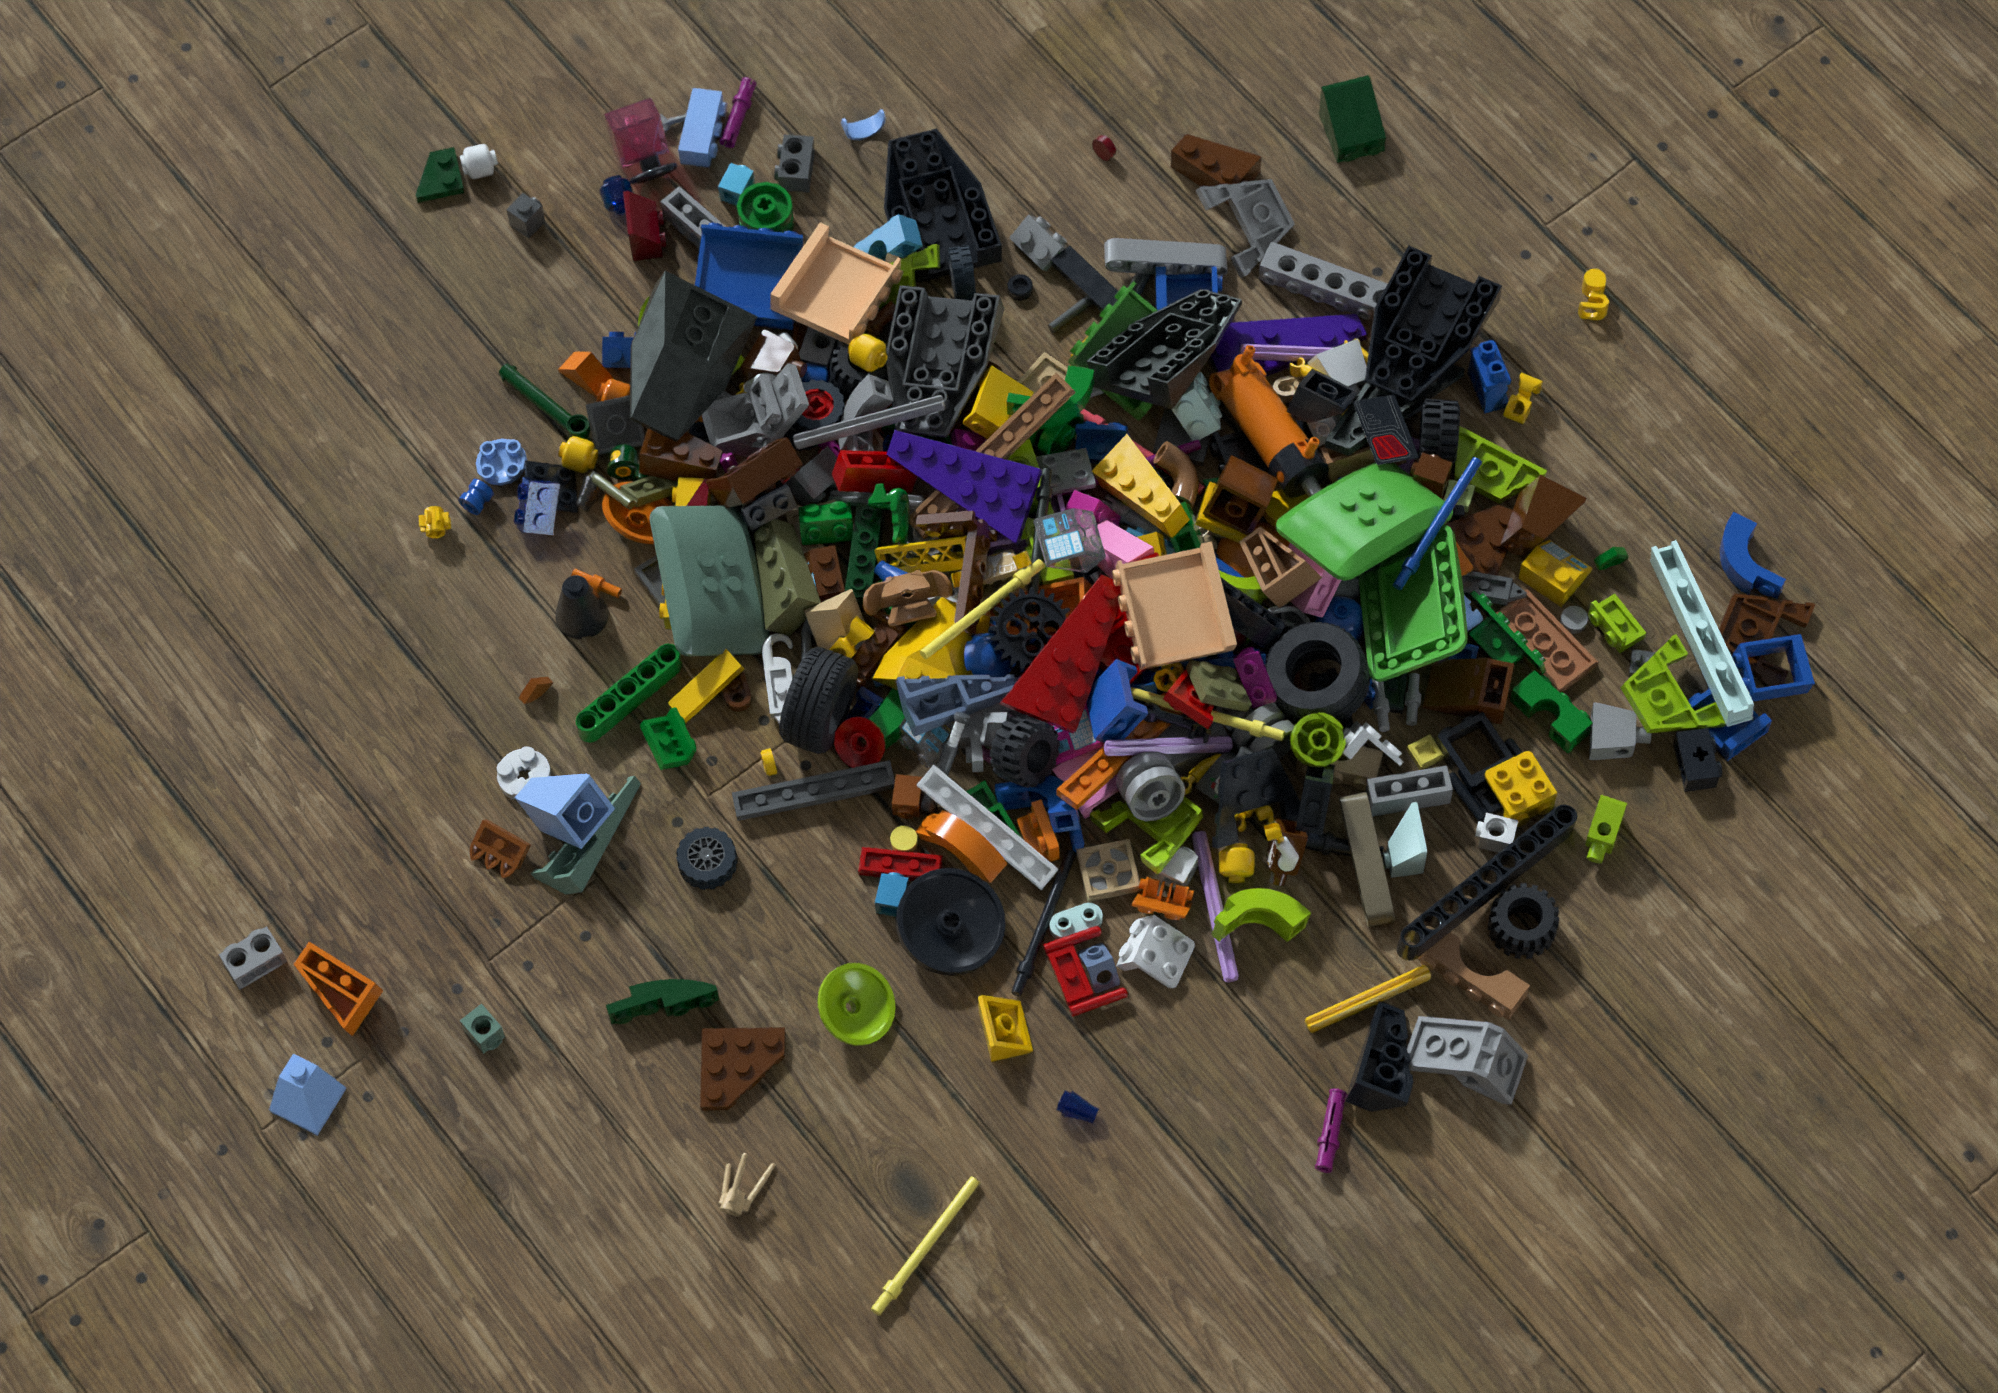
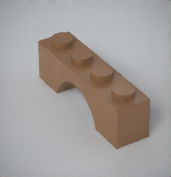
M1452 932L1418 957L1422 965H1426L1430 971L1435 970L1440 973L1450 985H1457L1465 990L1467 996L1476 1002L1481 1001L1487 1005L1489 1010L1498 1017L1503 1016L1509 1020L1528 995L1530 985L1508 970L1494 976H1483L1468 969L1460 956L1461 939Z

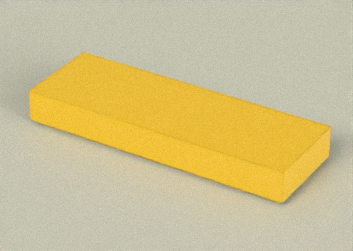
M725 649L723 654L718 655L678 692L668 704L672 708L676 707L680 716L687 723L744 670V667Z

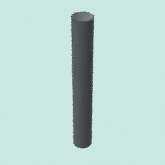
M1084 297L1052 321L1048 328L1052 333H1055L1092 305V303Z

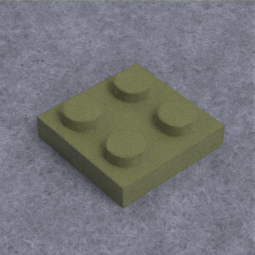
M1190 659L1186 670L1201 703L1243 712L1248 711L1251 702L1236 669L1229 666L1214 665L1207 661L1200 662Z

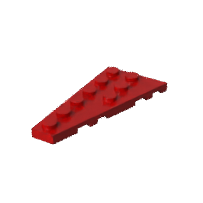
M1101 575L1073 612L1066 618L1058 631L1051 637L1028 669L999 703L1000 705L1072 734L1077 731L1119 608L1118 596H1121L1120 586H1115L1113 579Z

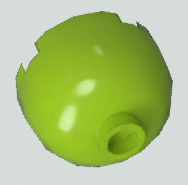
M1326 713L1310 714L1303 717L1294 726L1290 736V746L1294 756L1302 764L1309 767H1325L1334 763L1343 754L1346 745L1342 725L1333 716Z

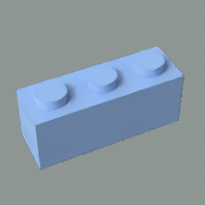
M692 89L678 148L680 164L710 167L711 159L716 158L717 143L715 142L717 137H721L722 123L720 121L721 117L726 116L727 102H723L721 91Z

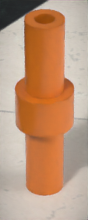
M576 568L571 576L578 575L585 578L598 593L602 591L616 598H619L622 593L621 588L605 582V578L596 574L592 576Z

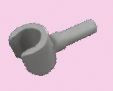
M657 114L653 118L655 122L653 126L658 132L665 133L672 125L685 121L687 114L666 119L662 114Z

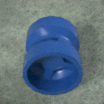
M473 479L468 486L469 490L460 496L458 502L468 512L479 515L484 509L483 504L490 501L494 492L483 481Z

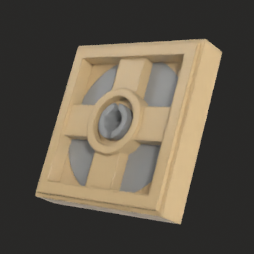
M1130 839L1076 849L1088 902L1141 891L1139 889L1140 881Z

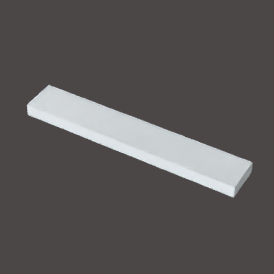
M935 765L929 769L916 785L947 812L962 819L983 835L1009 864L1040 890L1045 887L1059 870Z

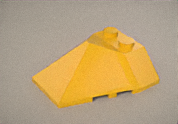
M941 597L933 605L937 615L918 620L883 656L873 676V680L897 690L896 679L900 676H905V679H920L922 676H929L930 679L947 678L953 675H973L972 671L966 670L964 661L966 642L971 641L973 637L965 631L957 635L928 659H924L920 654V650L955 624L954 618L957 603ZM983 615L979 619L976 634L988 633L990 625L989 616Z

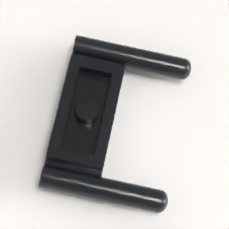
M1512 738L1505 740V745L1514 757L1523 753ZM1449 773L1453 789L1478 822L1485 820L1486 813L1495 815L1504 809L1489 784L1475 792L1474 795H1471L1456 773Z

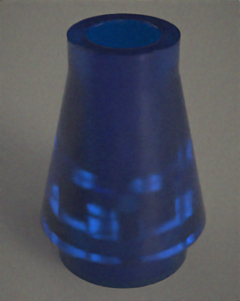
M1064 1090L1056 1111L1061 1112V1116L1093 1124L1099 1108L1093 1106L1073 1090L1071 1092Z

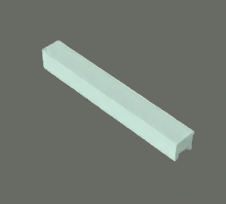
M1677 540L1671 541V546L1664 548L1651 547L1650 563L1727 727L1753 720L1754 703Z

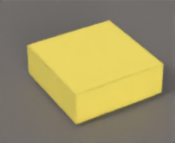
M1430 734L1408 745L1406 749L1419 770H1424L1444 758L1443 753Z

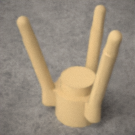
M742 1154L733 1187L730 1189L731 1164H726L722 1195L719 1204H721L720 1210L737 1217L741 1216L742 1211L748 1212L752 1201L774 1170V1163L770 1164L747 1199L744 1198L745 1193L738 1190L748 1154Z

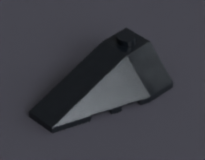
M1378 1001L1345 1102L1370 1112L1405 1107L1408 1104L1413 1086V1074H1410L1409 1067L1411 1058L1410 1053L1407 1051L1406 1040L1408 1034L1404 1010Z

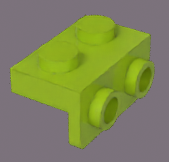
M1616 594L1600 603L1596 600L1591 602L1588 612L1591 623L1601 629L1607 643L1611 647H1615L1619 653L1646 637L1647 633Z

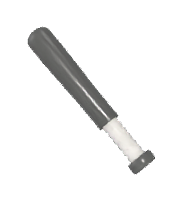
M963 712L955 713V724L948 742H945L936 765L947 776L957 753V745L964 726L970 722V716ZM925 793L921 802V809L927 813L935 812L938 803Z

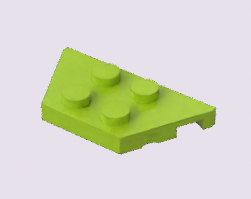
M1459 426L1454 481L1460 479L1472 458L1476 457L1482 461V464L1469 484L1475 486L1476 492L1500 504L1520 493L1538 476H1546L1547 470Z

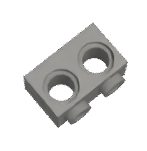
M267 926L263 929L252 931L246 939L239 943L230 944L219 954L225 968L239 990L287 962L283 951ZM262 946H270L267 951L258 952ZM246 960L243 965L239 967L234 966L237 961Z

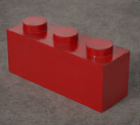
M840 450L832 472L838 491L873 493L876 484L883 483L886 493L895 488H901L907 493H911L917 479L915 474L891 459L887 452Z

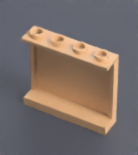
M819 223L771 292L770 309L849 345L855 337L865 333L869 320L875 319L881 302L887 301L892 286L894 284L897 285L903 275L901 258L898 257L893 265L829 237V226Z
M1212 542L1202 543L1200 548L1130 563L1122 564L1121 560L1117 561L1115 570H1112L1115 586H1120L1119 606L1121 612L1126 611L1128 621L1124 622L1125 631L1128 638L1132 637L1134 647H1131L1132 660L1134 663H1138L1140 670L1234 651L1237 642Z

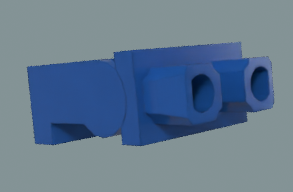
M1493 340L1482 342L1478 347L1471 348L1470 350L1471 358L1468 375L1485 414L1506 408L1509 401L1506 395L1508 391L1507 385L1511 384V378L1496 342Z

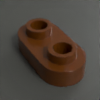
M744 671L722 690L727 707L735 712L746 710L752 702L751 691ZM738 697L743 699L741 702L734 701Z

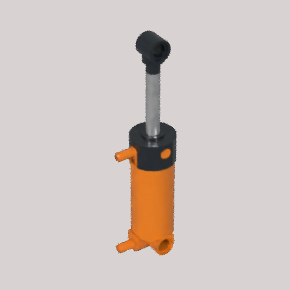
M1248 345L1243 354L1235 357L1230 369L1210 375V389L1217 400H1222L1268 467L1270 474L1278 479L1277 484L1283 493L1290 498L1299 497L1304 494L1311 497L1322 490L1319 484L1323 482L1329 471L1328 464L1317 450L1320 441L1316 437H1312L1309 440L1293 416L1286 412V406L1266 379V372L1259 363L1254 362L1252 359L1256 349L1252 345ZM1381 562L1362 574L1378 570Z

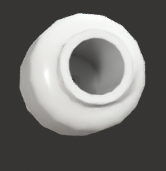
M486 144L465 148L463 155L460 156L464 175H469L471 179L492 175L494 173V165H498L495 151H489Z

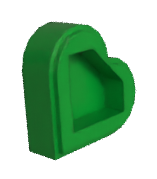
M1612 547L1594 559V563L1598 570H1604L1625 562L1629 556L1624 547Z

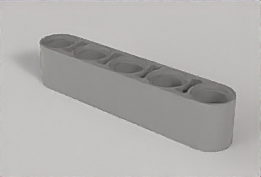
M1112 238L1104 243L1105 268L1112 272L1156 274V267H1166V275L1211 274L1212 267H1217V276L1223 277L1227 274L1226 248L1222 245Z

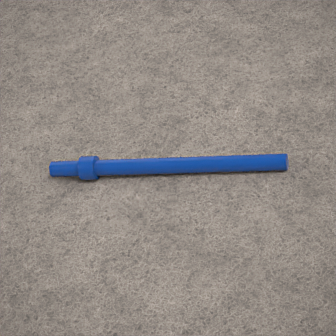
M1472 458L1412 555L1406 557L1401 565V572L1392 584L1396 589L1402 590L1410 576L1415 575L1420 567V560L1481 466L1482 461L1480 459Z

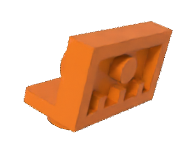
M1042 799L1032 802V813L1017 819L1023 840L1048 861L1059 860V844Z

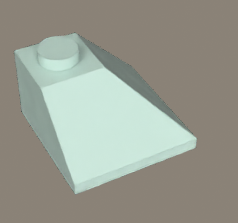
M1417 802L1411 803L1388 841L1387 851L1383 853L1385 869L1389 868L1391 878L1422 874L1424 872L1427 848Z

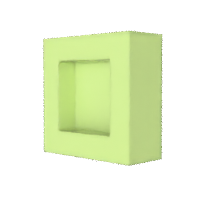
M1449 481L1444 501H1446L1458 481ZM1468 484L1456 505H1463L1465 512L1469 511L1475 491L1474 485Z

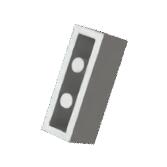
M1447 766L1367 779L1365 792L1368 796L1373 817L1407 811L1413 802L1418 803L1419 809L1449 804L1453 788Z

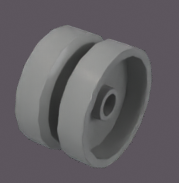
M1275 703L1265 704L1250 713L1245 720L1253 722L1255 719L1265 722L1266 726L1285 731L1283 741L1265 736L1261 738L1250 735L1248 731L1236 728L1231 735L1232 743L1238 751L1241 746H1246L1254 752L1268 748L1273 749L1280 760L1291 750L1290 736L1295 725L1289 720L1284 721L1285 714Z
M1140 753L1125 762L1118 771L1116 778L1117 789L1126 801L1131 813L1137 819L1144 821L1159 820L1176 810L1183 801L1185 795L1184 783L1175 772L1170 760L1163 753Z

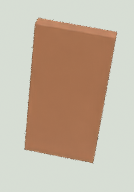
M1527 589L1525 590L1527 592L1526 598L1509 602L1507 606L1505 605L1496 614L1502 612L1511 623L1508 625L1514 633L1517 630L1520 631L1527 639L1528 643L1526 645L1531 651L1537 649L1546 660L1544 662L1546 672L1541 674L1526 657H1523L1522 660L1533 671L1536 670L1540 675L1548 677L1553 687L1560 693L1565 692L1595 669L1599 662Z

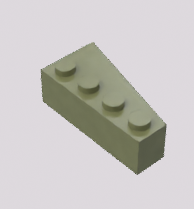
M773 519L763 524L754 533L765 628L772 632L791 636L807 619L804 610L821 603L794 525Z

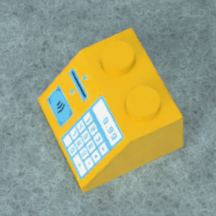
M1551 540L1537 545L1521 564L1518 579L1562 608L1590 574L1592 568Z

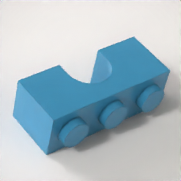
M898 214L880 228L875 229L868 237L857 242L854 248L886 262L887 253L906 258L923 245L916 220Z

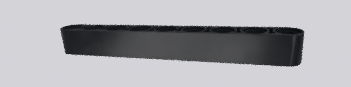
M1569 805L1557 806L1401 931L1396 950L1399 957L1407 961H1413L1420 957L1569 838L1577 821L1578 815L1576 810ZM1426 926H1430V927H1432V928H1434V929H1433V930L1428 929Z

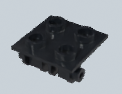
M525 460L527 502L532 515L539 516L544 509L577 513L575 471L559 464Z

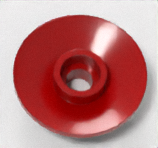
M863 717L847 719L838 727L835 733L834 744L836 752L846 765L854 768L879 763L885 752V738L880 728L871 720ZM860 737L866 740V745L861 743Z

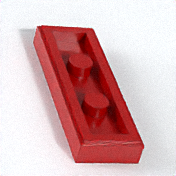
M862 847L858 874L881 877V873L889 874L896 872L907 877L909 881H914L929 871L941 869L943 856Z

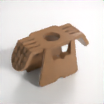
M915 570L912 573L894 577L890 576L884 582L872 584L865 591L863 597L864 610L868 615H875L880 609L892 606L888 620L889 626L934 617L937 615L936 610L927 598L935 596L951 597L953 593L952 585L948 577L937 570L923 573L920 570ZM904 593H913L909 597L902 596Z

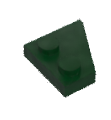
M455 147L430 152L415 194L417 203L465 193Z

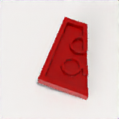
M1185 669L1167 691L1163 700L1169 703L1170 707L1174 710L1181 711L1200 725L1209 729L1213 722L1211 712L1214 705L1201 703L1190 676Z

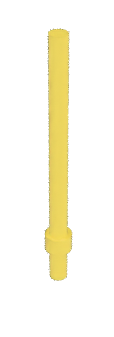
M1038 559L1025 570L1020 569L1013 575L1011 581L920 650L921 656L924 659H928L999 604L1002 598L1005 599L1009 596V593H1013L1019 587L1023 588L1029 584L1031 578L1045 568L1044 563Z
M1131 687L1133 699L1152 702L1158 706L1174 710L1170 707L1169 703L1163 700L1164 696ZM1214 710L1211 712L1213 722L1248 731L1250 735L1261 738L1265 736L1283 741L1285 731L1266 726L1265 722L1255 719L1252 722Z
M969 1178L895 1278L889 1280L883 1287L882 1295L871 1308L876 1315L880 1316L891 1300H896L903 1291L901 1287L980 1184L976 1178Z

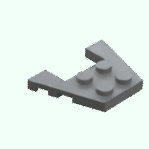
M1272 179L1230 185L1221 184L1212 187L1202 186L1195 190L1206 211L1228 201L1241 225L1251 248L1230 258L1240 278L1248 275L1252 268L1263 259L1271 242L1278 243L1295 224Z

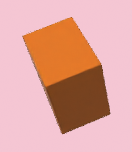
M574 352L558 369L561 374L596 398L601 383H606L608 379H614L592 352Z

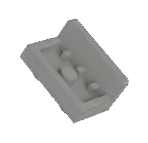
M1028 215L1009 238L1042 270L1047 272L1052 266L1051 259L1067 248L1065 244L1068 241L1059 233L1055 232L1054 234L1048 228L1051 225L1041 216L1035 218Z

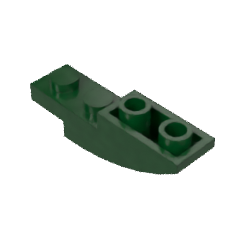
M665 979L629 986L631 997L606 1004V1009L611 1025L615 1023L625 1024L631 1021L633 1017L652 1015L661 1008L665 1009L667 1017H679L697 1007H710L720 999L717 987L714 984L688 979Z

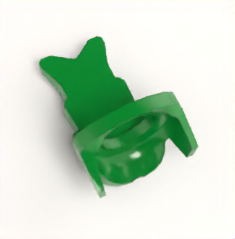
M876 484L872 496L868 499V506L879 510H891L894 528L892 541L893 543L907 544L910 521L908 493L904 489L895 488L889 494H886L884 484Z

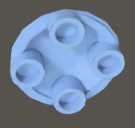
M514 439L486 441L481 444L480 452L477 456V472L484 481L492 485L512 483L525 470L526 453L519 441Z

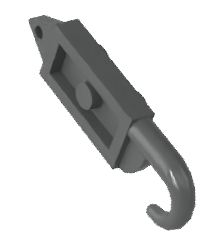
M1474 571L1462 576L1464 596L1468 599H1472L1470 593L1473 590L1479 596L1482 593L1485 594L1492 603L1506 606L1508 602L1527 597V592L1513 583V578Z

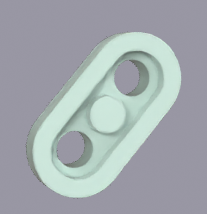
M1084 903L1059 912L1050 920V933L1055 939H1060L1093 926L1100 927L1103 920L1102 910L1094 903ZM1090 912L1094 916L1092 918H1086L1084 914ZM1064 921L1068 923V926L1060 927L1058 924Z

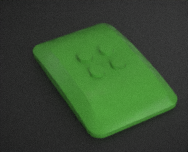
M1374 462L1330 484L1292 508L1277 520L1276 531L1333 577L1343 581L1351 580L1422 538L1445 501L1420 482L1414 480L1412 476L1395 463L1377 465ZM1453 510L1449 514L1444 524L1452 519Z
M1443 524L1420 560V567L1415 575L1410 576L1402 590L1396 589L1392 584L1401 572V565L1406 557L1412 555L1422 538L1383 560L1378 570L1359 575L1369 675L1374 681H1386L1462 651L1467 644V620L1461 569L1455 535L1448 525Z

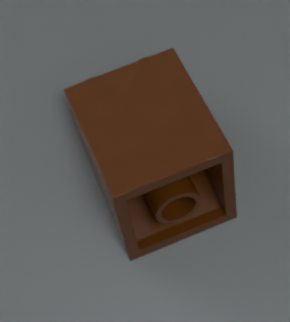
M1231 455L1216 483L1203 514L1248 536L1253 532L1267 509L1278 479Z
M1542 475L1538 476L1519 493L1500 545L1507 548L1514 555L1525 556L1586 501V497Z

